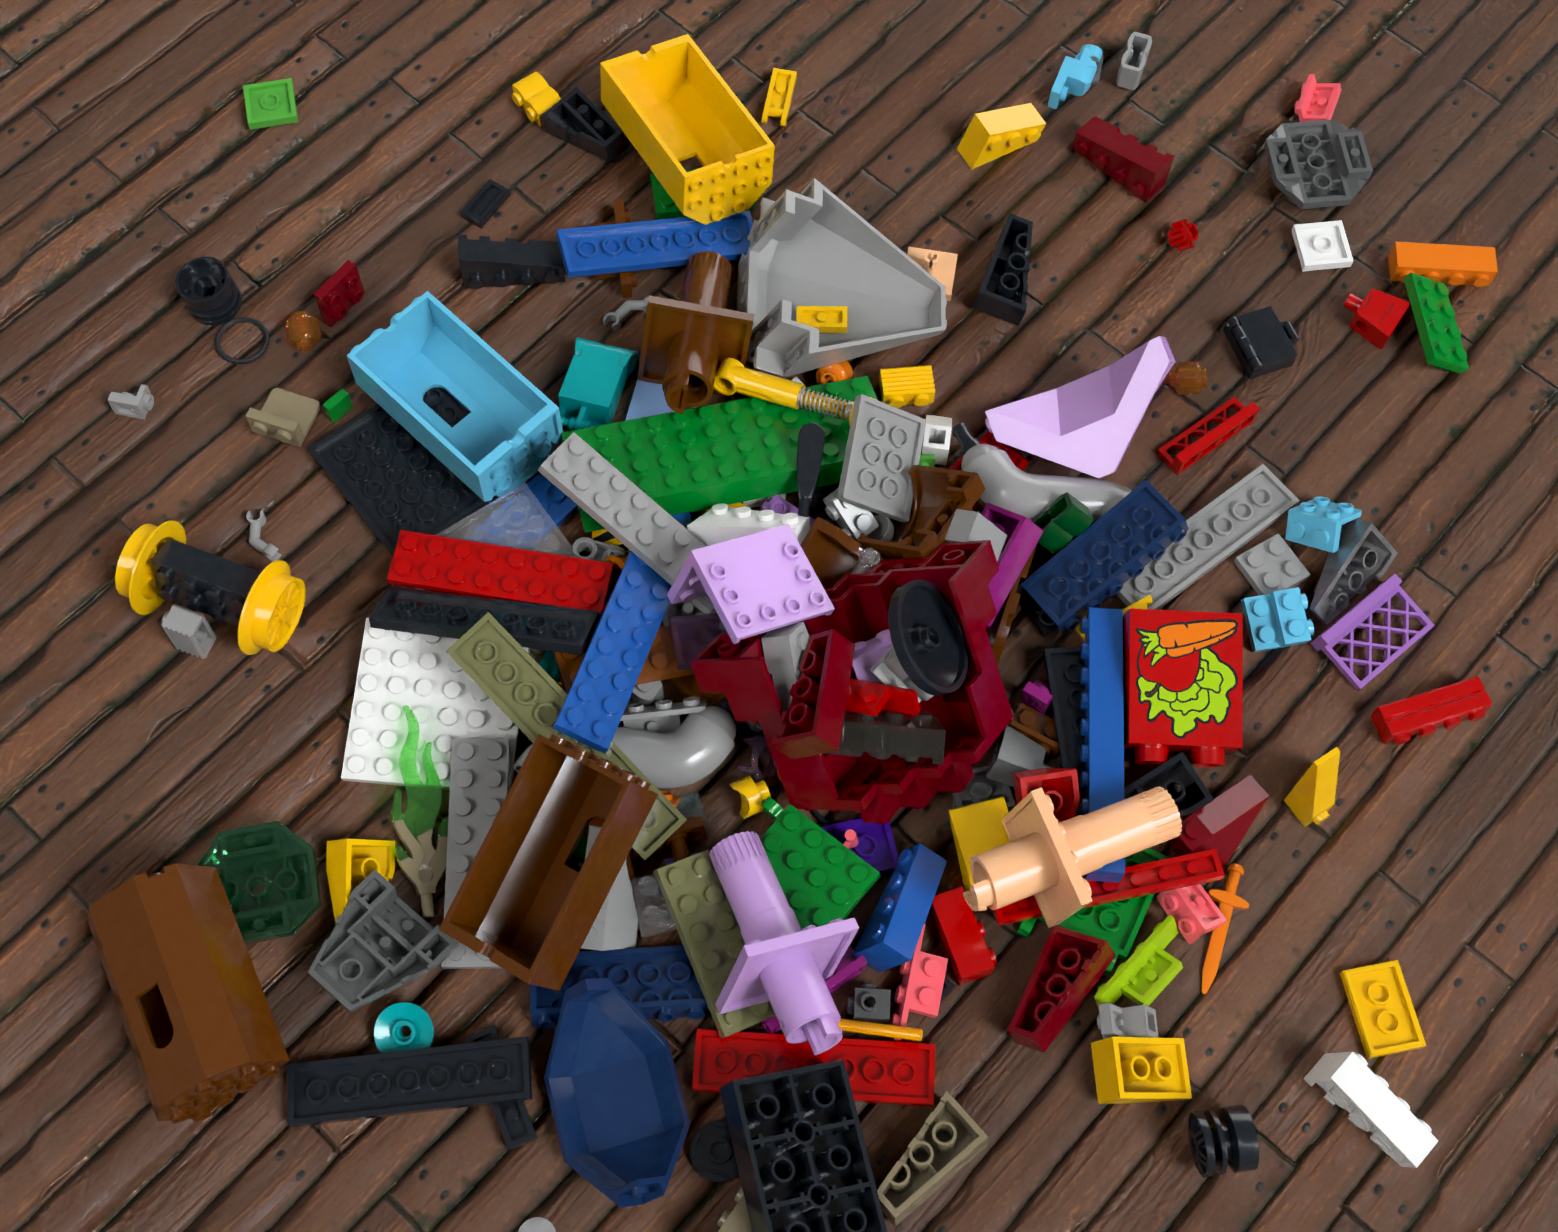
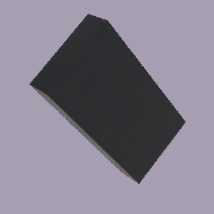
M489 179L460 212L461 218L482 229L510 197V190Z

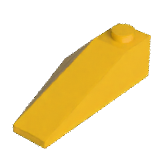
M1337 747L1314 761L1284 799L1285 803L1304 827L1312 822L1318 825L1330 816L1328 811L1335 803L1340 751Z
M367 839L327 841L326 872L335 922L338 916L342 915L352 891L372 871L376 870L387 881L393 878L395 871V841Z

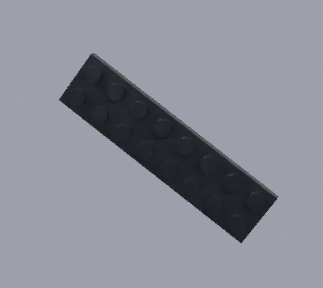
M390 586L370 616L369 622L371 628L460 639L489 612L522 647L582 655L600 621V617L597 611Z
M1081 646L1044 648L1043 659L1048 690L1053 695L1051 710L1056 742L1059 747L1060 768H1075L1077 770L1080 801L1079 806L1076 808V817L1081 815V798H1085V788L1080 787L1081 772L1085 771V762L1080 760L1081 745H1085V736L1080 734L1081 719H1085V710L1080 708L1081 694L1085 693V684L1080 682L1081 668L1085 667V659L1080 657ZM1134 854L1125 857V859L1132 858Z
M527 1036L288 1064V1126L290 1127L532 1100L530 1040Z

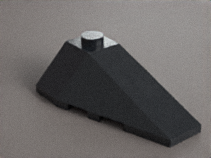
M1183 752L1124 788V797L1127 799L1155 787H1163L1175 801L1174 803L1177 805L1180 818L1189 816L1214 801Z

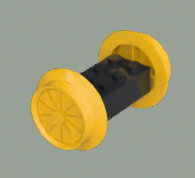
M174 520L166 521L159 526L149 523L144 524L134 531L121 552L115 574L116 589L121 596L129 598L134 612L140 615H147L155 611L164 601L183 605L189 610L210 615L216 620L229 622L238 627L239 648L247 655L256 654L262 648L271 652H277L283 648L298 625L306 596L303 580L291 576V570L287 562L275 560L260 572L186 545L185 530L179 522Z

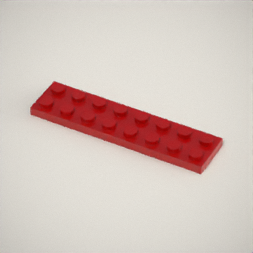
M401 530L387 580L389 584L597 611L600 615L603 614L606 606L614 564Z
M697 1029L692 1092L720 1093V1088L733 1080L844 1059L854 1102L933 1107L935 1044L842 1038L831 1049L814 1055L809 1041L795 1044L788 1043L784 1034L736 1032L721 1039L718 1030Z

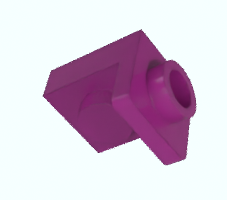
M1035 680L1034 683H1031L1029 681L1023 689L1022 703L1046 715L1051 708L1053 695L1050 694L1048 685Z

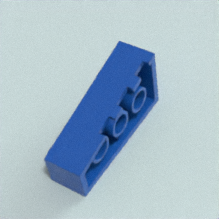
M921 843L902 851L898 858V864L852 953L854 957L859 958L863 955L868 962L867 965L879 973L912 959L947 863L945 859Z

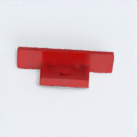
M850 678L845 711L876 717L881 710L914 716L919 714L920 706L915 690Z

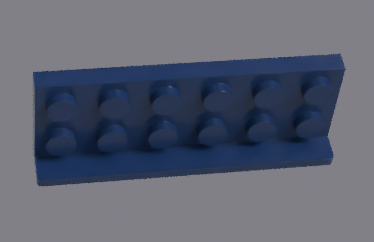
M1145 480L1021 583V586L1056 624L1062 634L1072 631L1079 626L1082 617L1087 615L1089 607L1100 608L1102 602L1107 597L1114 596L1121 591L1125 582L1130 578L1138 577L1149 562L1161 558L1166 551L1165 549L1173 542H1180L1188 531L1186 519Z
M683 945L607 951H581L578 953L559 991L530 984L531 1020L533 1027L541 1029H551L557 1026L565 990L584 979L608 978L647 1020L658 1019L659 1021L668 1022L675 1018L685 1017L698 1020L711 1015Z

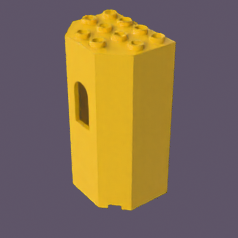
M689 34L652 45L646 54H640L637 50L600 62L601 102L683 215L704 225L748 210L772 184L775 145ZM696 156L703 167L686 172L679 162Z

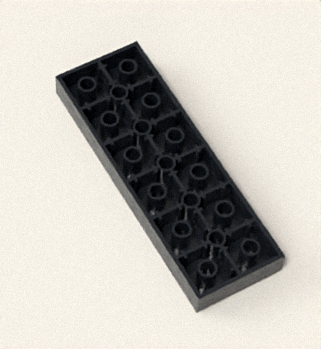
M844 1059L733 1080L720 1088L752 1232H887Z

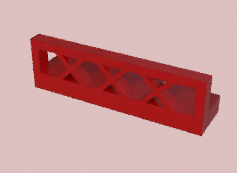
M1233 397L1158 449L1157 454L1178 475L1253 423L1260 408L1254 402L1245 407L1236 397ZM1231 407L1238 411L1232 417L1226 418V411ZM1208 423H1221L1213 430L1207 431ZM1189 436H1201L1193 444H1188ZM1171 449L1183 450L1174 459L1167 453Z

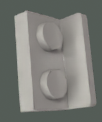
M837 488L823 499L827 506L825 511L833 521L838 523L841 530L857 541L861 533H865L867 536L879 524L871 511L837 499L839 489Z

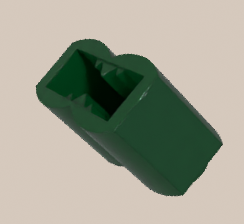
M1067 492L1059 496L1050 505L1048 510L1038 514L1032 522L1043 530L1038 543L1055 554L1066 547L1074 536L1084 532L1094 519L1089 508Z

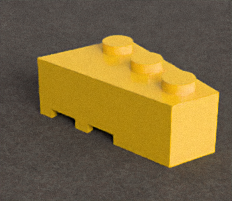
M1032 103L976 113L957 150L972 170L1037 141L1046 123Z

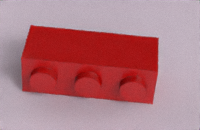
M963 887L935 895L929 910L959 986L992 975L995 969L994 965L997 964L993 949L991 947L987 948L983 937H986L982 922L980 920L976 921L973 910L968 906L962 895L965 892Z

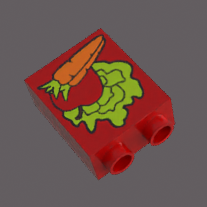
M1129 609L1123 615L1124 750H1134V763L1162 765L1169 760V752L1190 753V764L1192 766L1223 767L1225 766V754H1231L1243 748V613Z

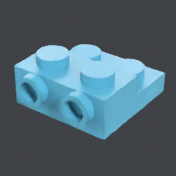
M1299 587L1274 591L1270 594L1243 598L1241 600L1252 653L1305 644L1311 640V635L1314 634V625L1310 619H1306L1304 609L1308 608V600L1305 593H1300Z

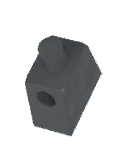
M1006 726L995 745L986 777L1014 787L1012 773L1039 768H1051L1043 764L1046 750L1033 740Z

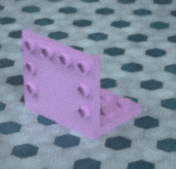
M789 524L691 550L667 594L671 604L681 601L688 603L696 597L705 594L709 596L733 644L739 643L741 639L824 614L828 616L835 610Z

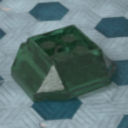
M279 821L218 832L212 842L213 844L198 863V866L216 867L245 945L293 936L321 906L315 849ZM258 884H266L262 892L253 893L254 888Z

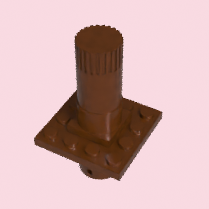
M700 251V253L697 252L695 255H692L691 259L689 258L680 301L650 295L648 298L637 380L662 384L667 405L673 411L680 414L684 413V407L704 405L710 400L712 394L724 395L714 388L716 372L724 359L734 358L740 361L744 367L746 363L754 314L725 309L732 268L724 256L714 251ZM735 392L733 395L725 396L739 398L740 393Z

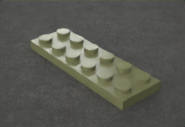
M705 850L656 869L653 872L722 1039L775 1016L770 1001L723 1014L718 1012L715 1003L745 942L710 859V852Z

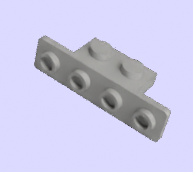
M699 697L684 698L683 702L672 703L671 700H660L651 706H644L643 703H633L627 705L620 721H623L624 727L658 733H672L681 726L680 714L698 713L706 709V700H700Z

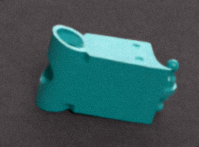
M576 337L575 355L558 395L562 426H567L569 430H578L612 423L625 381L632 374L637 364L638 351L604 345L599 342Z

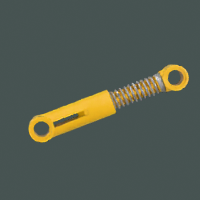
M734 358L724 359L716 372L714 388L721 394L733 395L736 392L796 410L799 407H805L806 410L810 409V411L823 412L824 415L827 414L842 420L845 419L849 421V425L851 424L854 408L853 401L849 400L847 403L846 399L842 401V398H839L837 400V396L833 399V395L829 397L828 394L824 396V393L820 395L819 391L815 393V390L811 392L810 389L806 391V387L802 383L745 368L740 361Z

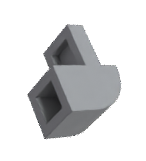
M1111 1003L1099 1005L1097 1024L1103 1039L1110 1037L1159 1038L1155 1009L1146 1005L1120 1008Z

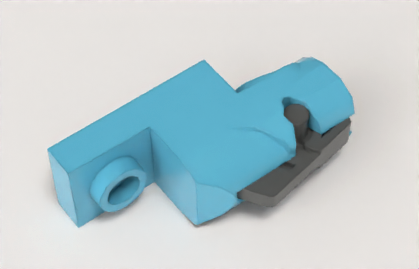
M1086 44L1081 47L1075 58L1065 56L1051 89L1047 107L1057 109L1060 100L1065 101L1067 93L1083 96L1091 85L1099 83L1103 63L1102 49L1092 44Z

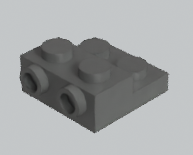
M989 766L972 769L974 777L963 792H950L953 800V809L999 797H1004L1009 812L1016 804L1009 785L986 777Z

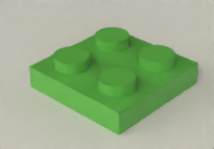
M291 78L243 85L247 121L250 130L299 122L294 86Z

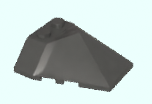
M374 870L352 891L348 904L342 915L338 916L332 933L322 945L308 974L349 1012H353L438 967L459 946V943L440 931L438 925L433 928L397 896L396 888Z

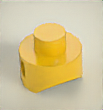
M746 776L729 784L732 789L740 793L741 810L739 814L743 819L762 812L764 809L761 806L763 804L762 801L771 797L764 780L754 783L750 776Z

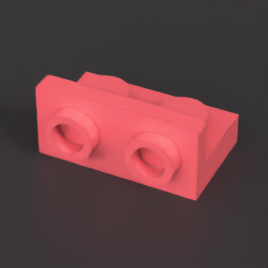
M1201 884L1164 891L1156 897L1167 915L1170 914L1175 918L1177 929L1188 944L1194 943L1203 934L1222 926L1227 921Z

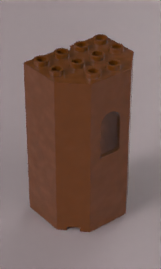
M538 734L439 930L473 951L488 957L490 961L526 983L559 991L658 794L649 789L651 785L649 782L620 768L618 765L591 752H587L578 745L554 734H551L550 738ZM602 817L605 819V822L580 872L567 864L588 823L594 818Z
M175 863L163 867L164 872L154 873L149 876L146 873L131 877L89 906L90 918L88 919L91 933L157 1121H172L174 1124L187 1119L198 1122L211 1116L210 1111L216 1107H223L233 1102V1096L237 1095V1090L239 1093H243L255 1088L258 1080L275 1075L280 1071L279 1067L289 1061L216 867ZM157 985L159 986L161 995H162V997H163L165 1006H166V1008H167V1011H168L170 1020H171L172 1025H173V1029H172V1027H171V1024H170L169 1018H168V1016H167V1013H166L164 1004H163V1002H162L160 993H159V991H158Z

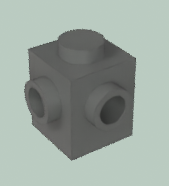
M862 984L860 988L855 987L853 996H848L847 1014L852 1015V1020L888 1024L890 1020L891 990L878 989V986L874 984Z

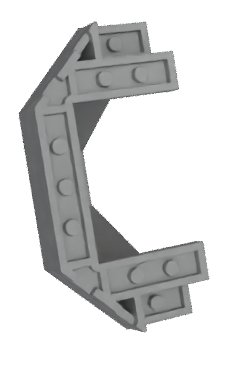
M814 178L800 194L786 189L776 202L764 197L762 198L760 203L759 221L754 220L747 238L750 240V247L747 254L742 253L738 264L736 311L754 314L746 358L748 362L753 363L754 368L785 378L937 336L946 330L945 308L947 299L945 298V286ZM797 306H847V333H819L817 328L796 322Z

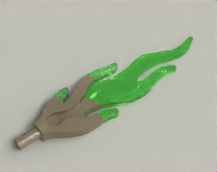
M405 705L403 710L408 721L409 731L398 763L406 787L407 807L404 816L401 811V792L399 789L395 790L392 822L410 857H408L401 846L395 848V855L402 872L416 889L417 896L421 895L422 917L432 918L434 917L432 894L435 893L437 883L446 867L448 821L444 818L440 822L437 830V846L434 849L431 837L442 799L441 784L431 758V742L425 745L422 753L423 769L426 777L425 785H423L419 778L416 766V751L420 729L413 711L409 706Z

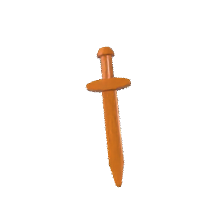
M1233 863L1227 868L1229 875L1224 891L1211 889L1207 892L1212 900L1219 903L1218 909L1227 921L1212 931L1202 969L1201 991L1204 995L1208 992L1217 974L1233 908L1244 910L1249 908V903L1236 895L1240 876L1244 875V869L1239 864Z

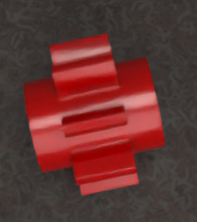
M1187 219L1171 223L1172 229L1167 232V239L1171 247H1178V251L1195 247L1193 241H1196L1199 236L1196 225L1192 222L1188 223Z

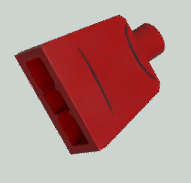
M1371 289L1364 300L1350 293L1343 307L1355 313L1349 324L1350 327L1378 349L1382 350L1411 303L1382 291Z

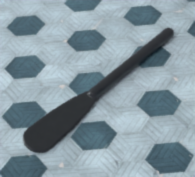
M814 422L803 425L798 436V516L808 517L810 501L816 488L825 442L823 428Z

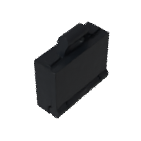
M1271 306L1243 315L1232 316L1227 320L1223 329L1248 379L1290 367L1298 355L1293 347L1300 339L1290 321L1280 322Z

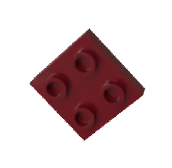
M347 260L314 293L323 322L331 328L337 321H341L345 317L346 312L354 304L359 303L365 294L356 264Z

